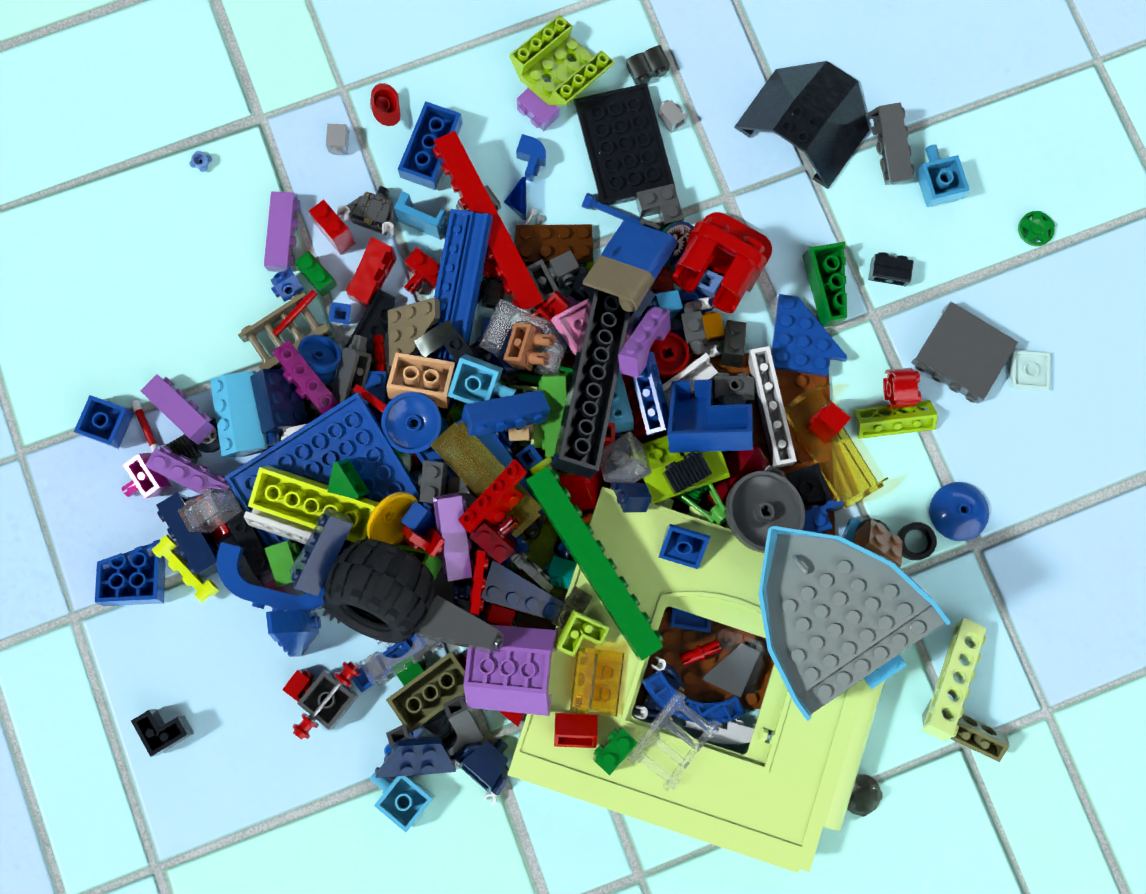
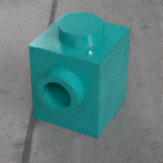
M553 555L551 563L547 562L544 573L551 578L548 582L554 587L568 589L577 563Z

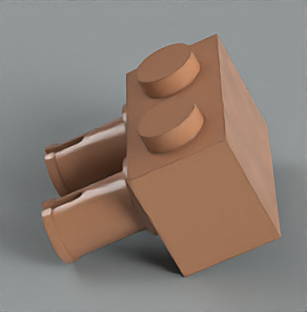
M514 323L503 360L514 369L532 371L534 364L548 366L549 362H545V360L550 361L549 353H540L538 348L539 346L554 347L555 344L550 342H556V337L554 334H542L532 324Z

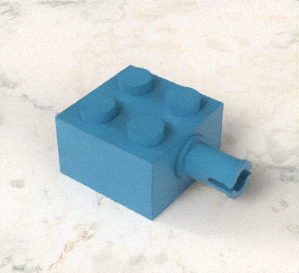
M936 144L926 147L925 151L929 162L921 164L916 171L926 207L963 199L970 189L959 155L941 159Z

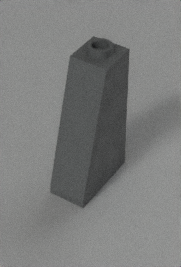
M438 595L433 600L424 621L415 631L425 639L494 653L496 649H499L504 640V634L500 630Z

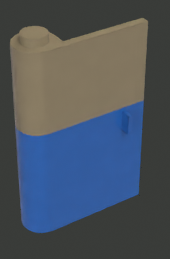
M624 219L583 280V285L619 297V303L623 310L635 312L676 248L677 241L668 233Z

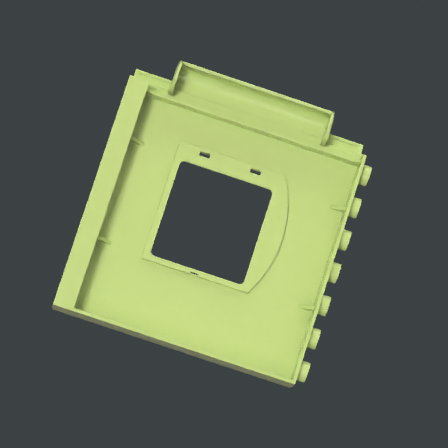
M602 487L590 521V526L594 531L592 536L595 541L600 540L606 550L603 553L607 559L611 558L617 567L615 572L618 577L623 576L629 585L626 588L629 594H634L640 602L638 608L641 612H646L652 621L649 624L652 630L658 631L664 610L670 606L766 638L758 595L764 553L753 551L739 542L730 530L728 522L725 527L711 524L704 515L692 506H689L686 515L671 510L674 500L668 498L654 504L650 501L647 512L623 513L620 504L617 502L614 490L611 487L610 489ZM669 524L710 536L698 569L658 558L666 528ZM576 564L555 630H558L557 641L572 610L609 625L611 629L602 646L583 639L575 657L556 650V652L552 651L548 694H552L550 716L526 715L507 775L796 873L799 872V869L810 872L822 828L826 827L836 831L842 828L884 681L871 689L866 681L862 679L815 711L811 719L807 721L793 702L774 664L750 744L745 754H739L635 719L632 716V711L650 656L643 661L637 659L581 569ZM555 713L597 714L598 737L596 748L600 744L604 746L609 740L607 738L608 735L615 728L619 729L620 727L626 730L638 744L609 776L593 760L595 756L593 752L596 748L554 747ZM768 730H770L772 733L767 743L765 740H767Z

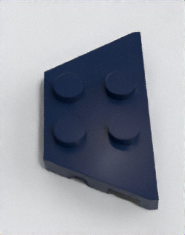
M440 738L397 740L392 750L384 757L382 766L376 767L375 777L456 772V767Z

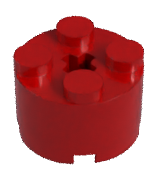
M912 368L888 369L885 371L884 374L888 375L887 378H883V393L885 400L890 402V405H887L889 409L914 407L917 403L921 402V392L918 391V383L920 382L918 371H914Z

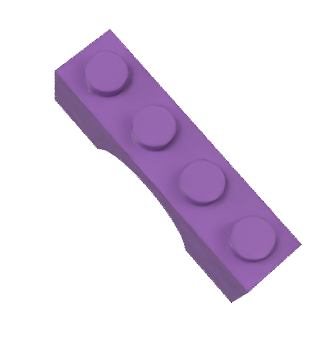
M650 307L618 354L620 374L640 377L647 366L648 355L655 339L663 341L671 330L670 310Z

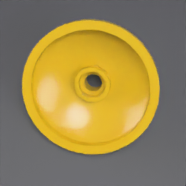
M396 492L381 500L369 517L367 524L368 539L379 540L392 545L401 542L406 537L402 533L405 524L401 522V519L414 501L418 502L417 499L408 492Z

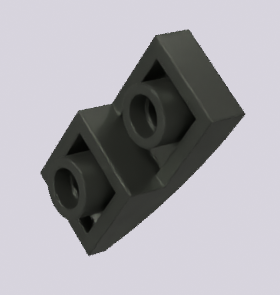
M447 320L416 339L414 344L421 356L429 357L439 352L444 347L442 340L453 333L455 328L451 321Z

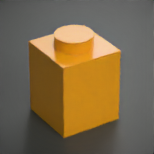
M714 311L703 313L702 319L706 342L722 340L725 333L721 313H715Z

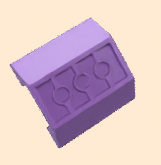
M491 625L504 634V640L501 647L496 649L494 653L468 648L464 677L467 708L550 716L552 694H548L552 651L556 652L555 645L557 643L558 630Z

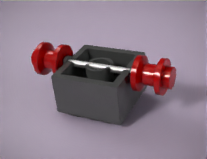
M344 661V669L341 673L335 672L333 675L328 670H324L297 703L310 715L302 713L301 717L303 720L300 724H293V734L301 740L304 738L309 739L311 737L309 731L312 727H319L316 720L328 730L336 726L359 697L358 694L349 688L352 685L350 680L353 676L359 677L360 675L358 672L360 668L355 663Z

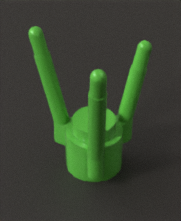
M709 483L707 488L716 504L710 510L711 515L685 495L681 496L688 504L704 515L711 524L716 522L718 525H721L727 521L726 507L712 483Z

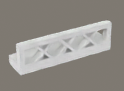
M707 353L662 385L668 410L670 408L672 381L690 380L692 395L695 393L694 380H711L715 375H718L717 370L711 365L710 356Z
M254 508L251 513L246 511L244 514V519L248 525L306 544L314 530L313 528Z

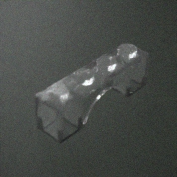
M415 633L413 645L405 655L398 658H390L377 651L359 663L370 683L380 685L389 680L388 675L394 672L397 675L407 669L406 665L412 661L416 664L425 659L424 654L430 651L433 654L442 649L443 642L425 639Z

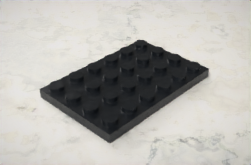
M647 83L574 99L601 204L611 205L636 199L637 192L669 184L675 185Z

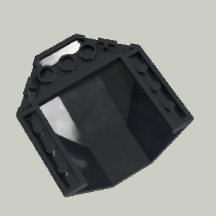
M828 61L775 69L734 126L736 130L749 138L755 130L774 132L803 151L816 171L812 180L826 189H829L869 132L858 80Z

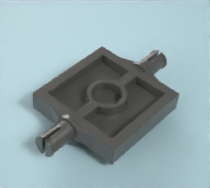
M514 551L509 556L512 562L533 578V582L538 584L540 588H543L548 593L553 589V586L548 582L551 578L522 551L519 553Z

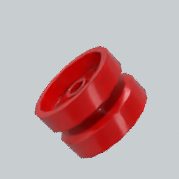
M671 332L667 334L663 341L655 339L649 351L654 352L660 379L663 381L670 380L685 369L690 356L689 347L685 340Z

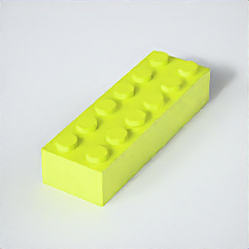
M267 465L259 467L248 506L313 529L317 525L319 516L325 512L326 508H330L351 517L353 526L346 540L356 542V540L368 539V520L379 502L364 497L353 499L328 493V485Z

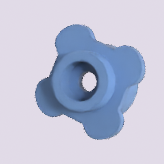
M196 151L192 155L189 164L192 168H198L201 172H206L208 164L212 162V157L205 155L201 151Z

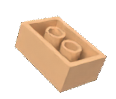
M395 353L386 386L388 399H393L403 393L416 392L432 399L438 407L448 409L450 401L448 393L456 371L455 362Z

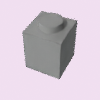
M327 123L326 147L328 152L333 155L348 154L349 130L347 124Z

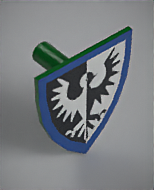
M674 222L663 230V232L672 235L677 241V246L670 256L671 265L676 263L684 253L689 235L694 227L688 222Z

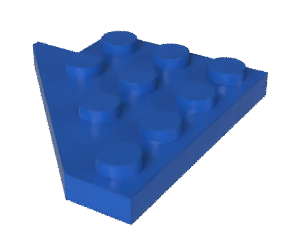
M779 294L771 348L774 368L827 377L829 375L830 359L846 362L847 355L799 297Z

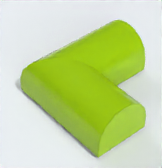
M572 610L555 645V649L575 657L583 639L602 646L611 627Z

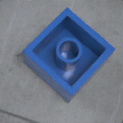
M89 395L74 432L119 449L134 412Z

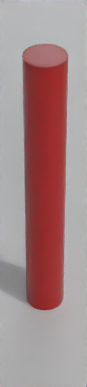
M311 290L272 333L278 337L318 294Z

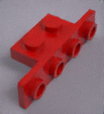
M514 459L458 519L467 532L472 533L484 519L496 526L524 496L515 486L527 474V471L517 460Z
M406 525L402 530V533L406 536L404 539L410 546L417 550L421 547L432 557L435 554H439L444 547L445 539L433 527L429 529L425 537L414 532Z

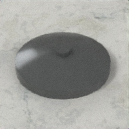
M757 471L747 474L739 479L728 493L725 513L730 530L739 542L753 551L765 553L767 533L772 526L803 530L805 509L801 496L787 479L776 473Z

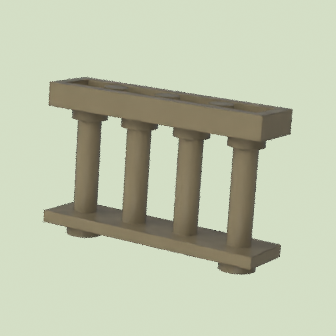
M305 292L295 294L289 302L252 326L244 327L241 333L238 334L243 342L250 341L262 359V364L259 366L261 370L280 369L283 366L275 356L269 357L255 335L266 329L277 347L284 342L280 336L276 337L272 333L274 330L272 324L280 319H284L306 296ZM308 307L301 312L312 327V332L306 336L322 335L330 337L333 335L326 324H318ZM292 322L288 328L296 339L292 345L297 350L300 341L306 336L302 335L295 323Z

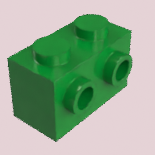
M622 727L619 729L615 728L608 735L607 738L609 740L604 746L600 744L593 752L595 755L593 757L594 762L609 776L638 744Z

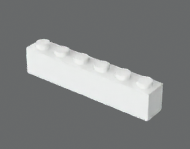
M770 347L752 349L747 354L751 377H754V390L772 466L780 468L793 465L796 462V456Z

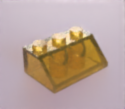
M579 647L576 656L570 711L617 717L624 653Z

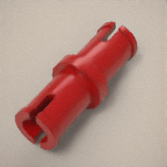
M716 639L701 647L700 645L696 646V649L680 655L684 667H687L699 660L705 661L706 657L722 652V649Z

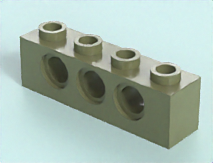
M930 699L928 705L922 713L923 725L932 699ZM942 712L943 716L948 719V716ZM964 714L958 719L957 725L959 729L956 736L950 738L998 762L1001 761L1010 746L1007 734Z

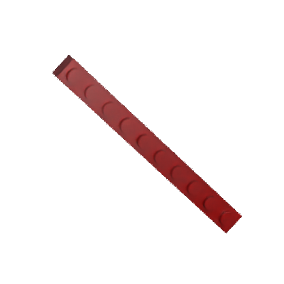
M456 131L435 139L434 148H432L434 155L437 159H441L443 163L441 167L445 176L449 175L452 180L450 185L454 193L458 192L462 209H467V211H473L474 213H488L493 216L486 255L490 261H494L496 265L494 270L498 278L502 277L505 283L503 287L507 295L511 294L514 300L512 305L515 311L520 312L524 316L538 309L544 304V300Z

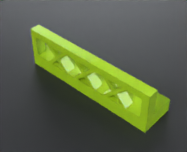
M931 400L921 401L914 407L889 409L885 405L854 409L853 412L858 423L857 436L859 439L936 430L938 413ZM919 408H928V410L922 411ZM906 410L909 413H902L899 411ZM880 413H888V414H890V415H885V416H884V415H882V414H880ZM861 415H868L871 417L862 418Z

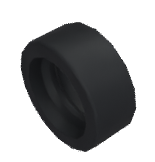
M913 522L903 526L898 531L897 535L903 541L902 556L904 558L922 560L929 557L935 551L937 537L929 525L922 522ZM919 530L926 535L927 547L923 552L913 553L907 549L905 537L909 531Z

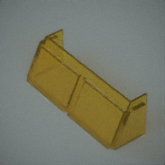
M820 384L797 396L784 406L788 422L809 456L813 457L814 464H819L824 480L837 501L843 500V506L847 508L884 486L882 482L889 478L887 477L880 482L876 480L844 427L826 444L807 429L810 426L808 422L810 418L824 404L827 405L829 403L822 391L829 387L830 384L824 387Z
M463 421L458 425L453 423L430 444L478 497L505 469L476 436H469ZM519 482L515 487L524 496L501 521L503 522L510 514L514 515L513 519H518L520 524L511 531L515 538L540 516L538 511L542 509Z

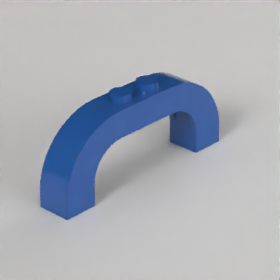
M223 542L220 543L217 554V570L222 583L235 596L253 602V607L264 609L266 605L273 607L272 611L312 612L325 606L323 601L325 582L318 596L309 593L291 595L252 585L243 578L240 570L244 548Z

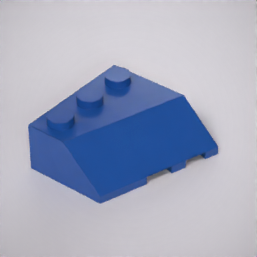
M158 539L151 544L136 547L132 551L97 561L95 603L101 606L164 604L165 558L164 556L161 558L157 557L151 550L160 540Z

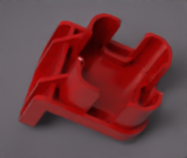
M721 212L711 213L693 227L684 253L676 265L677 269L672 276V281L684 291L691 293L695 290L707 268L723 276L721 287L714 297L712 305L723 312L732 314L746 290L751 292L772 254L771 242L765 235Z

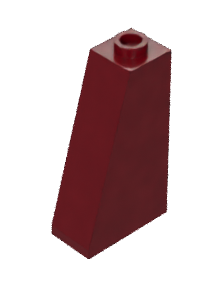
M753 443V450L733 451L726 461L730 477L712 483L724 505H726L730 489L739 479L752 472L764 471L769 465L766 457L756 444ZM707 490L702 499L707 504L705 508L710 512L716 504Z

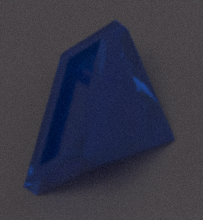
M522 177L504 201L522 220H527L526 177Z

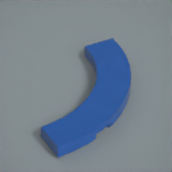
M657 671L642 680L648 693L662 708L685 721L698 724H717L734 720L745 714L736 695L718 702L701 703L680 695L669 684L661 671Z

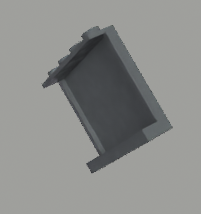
M950 301L942 310V315L911 363L915 365L914 367L918 371L930 374L933 380L940 383L943 382L948 385L951 391L961 393L969 402L978 404L987 396L1018 341Z

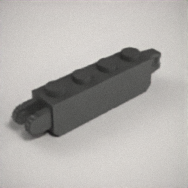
M354 335L349 347L343 348L332 395L336 398L338 404L355 394L353 389L356 384L365 389L372 361L371 354L366 353V337Z

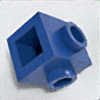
M291 268L276 273L270 280L273 284L271 290L277 298L281 296L284 302L291 300L295 294L304 290Z

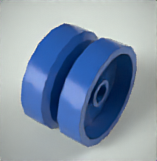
M322 335L304 337L300 341L297 351L324 385L328 384L333 380L342 356L341 349L333 340Z

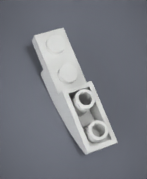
M734 719L732 722H726L725 728H722L723 724L721 723L698 724L684 720L683 726L703 731L701 739L704 741L720 744H742L750 742L755 724H752V727L744 726L745 721Z

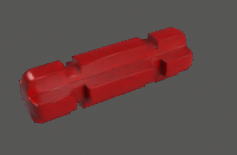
M374 335L376 371L387 372L385 346L383 345L384 336Z

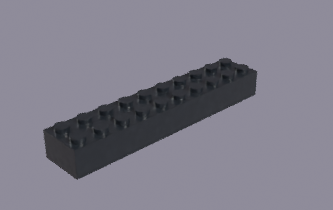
M595 288L590 289L552 462V468L592 479L599 471L619 372L618 354L624 347L630 312L622 309L619 297Z

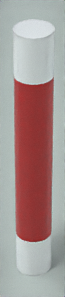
M135 400L131 402V405L153 452L158 444L139 401Z

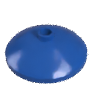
M416 392L403 393L393 398L385 407L381 419L382 432L388 443L396 450L403 453H420L429 449L439 438L442 429V416L436 403L426 395ZM414 420L418 421V425L416 427H413L412 422Z
M953 482L944 485L935 492L929 505V515L934 528L942 536L953 541H967L977 537L985 529L989 519V507L984 495L976 487L963 482ZM961 507L966 508V513L961 512Z

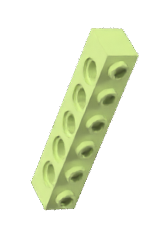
M962 618L956 623L922 731L943 741L956 736L959 729L957 722L962 717L965 709L963 703L970 693L969 683L972 682L976 674L974 667L981 657V653H979L980 647L986 641V636L984 635L986 627L966 618ZM948 694L953 697L954 701L949 698ZM942 712L948 716V719L943 716Z

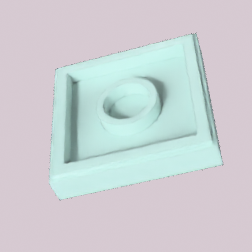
M1013 350L1010 355L1009 389L1050 391L1051 353Z

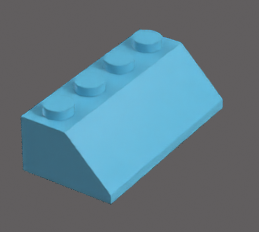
M256 371L224 374L210 380L222 457L239 458L268 448L266 434H262L250 378Z

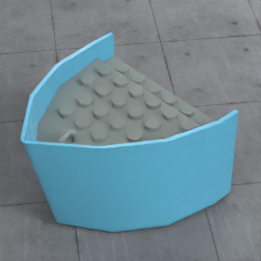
M778 526L769 528L758 593L767 648L793 702L807 721L811 719L815 711L862 679L873 689L907 666L900 656L901 652L942 624L946 623L949 625L951 623L934 599L892 560L840 536Z

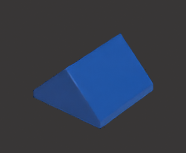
M669 524L666 528L658 558L698 569L710 536Z

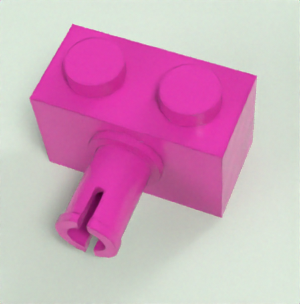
M151 453L137 454L123 465L132 478L129 483L121 488L122 492L127 490L124 492V495L127 497H131L138 490L144 499L157 497L172 486L167 477L145 467Z

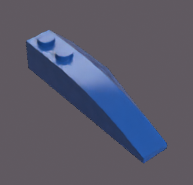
M310 611L266 612L269 636L274 641H277L280 647H283V651L287 652L289 657H301L319 634L321 619L320 616H317V613Z

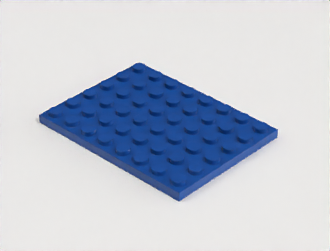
M360 392L355 393L225 476L245 512L250 513L253 508L249 507L248 504L259 467L269 465L329 486L333 463L348 458L370 492L368 495L363 496L364 498L380 502L393 493L408 492L417 500L420 499L418 487L394 448L388 443L382 428ZM256 528L267 547L290 540ZM345 540L343 546H344L345 544H347L348 542H350V541ZM297 542L301 552L305 544Z

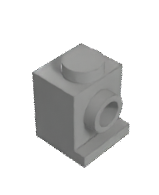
M672 99L670 101L665 100L659 106L658 116L671 133L686 123L688 114L686 112L682 114L681 107L675 104Z

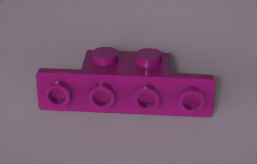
M289 340L272 352L283 366L282 370L284 373L282 375L289 383L293 382L297 387L295 391L302 399L311 400L321 414L338 405L336 398Z

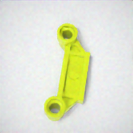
M165 534L159 539L160 542L151 549L157 557L161 558L164 556L169 561L167 563L174 572H180L183 576L181 579L187 586L195 588L197 592L194 595L201 603L220 591L212 580L207 579L203 582L198 575L191 573L187 563L176 551H173L177 544L169 535Z

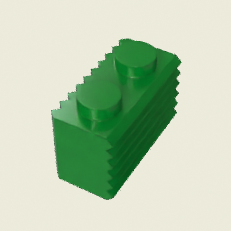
M309 251L295 261L297 269L321 296L327 295L337 286L334 278Z

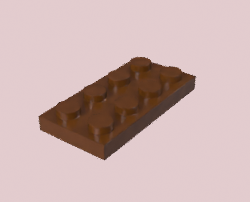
M592 224L515 226L516 249L524 264H533L541 259L544 264H550L549 260L570 250L578 264L594 261Z

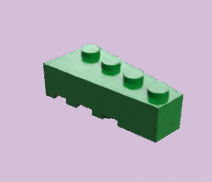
M845 241L810 247L802 255L819 321L823 327L839 325L847 318Z

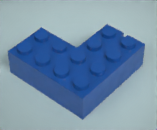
M712 379L694 380L695 398H691L690 380L672 381L667 432L670 453L753 450L752 404L713 405Z

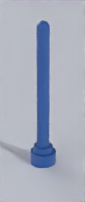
M590 193L586 194L581 206L588 210L589 208L598 209L621 220L625 219L637 224L641 221L637 217L606 204H601Z

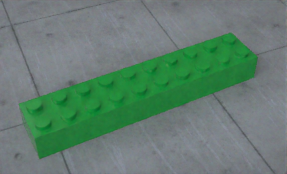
M547 466L526 479V485L638 660L643 661L663 648L661 642L664 640L657 630H652L649 625L652 621L647 613L641 612L638 608L640 602L634 594L630 595L626 588L629 585L624 577H618L615 570L617 567L611 558L607 559L603 552L606 550L600 540L595 541L593 538L594 531L588 522L584 524L581 517L583 514L577 504L573 506L570 502L571 495L566 487L561 488L559 485L560 478L554 469L550 470Z

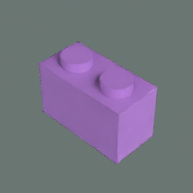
M529 88L516 99L519 113L523 116L526 115L531 119L532 125L540 128L543 132L559 117L560 108L556 105H548Z

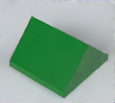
M349 458L333 463L328 493L353 499L370 493Z

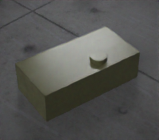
M455 649L386 699L401 723L406 724L410 732L415 731L444 709L443 704L465 694L464 677L466 661L459 651Z

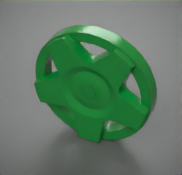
M1032 211L1024 215L1019 221L1018 233L1021 239L1028 245L1035 247L1043 246L1052 239L1055 224L1047 214L1041 211ZM1023 228L1027 230L1026 236L1023 232ZM1037 238L1041 242H1033V240Z

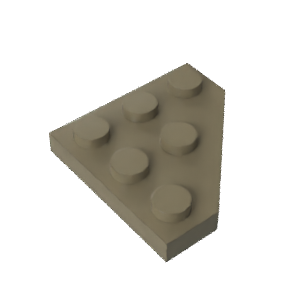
M434 297L388 310L389 367H392L395 353L413 355L417 350L414 341L427 333L433 324H437L440 319L439 299Z

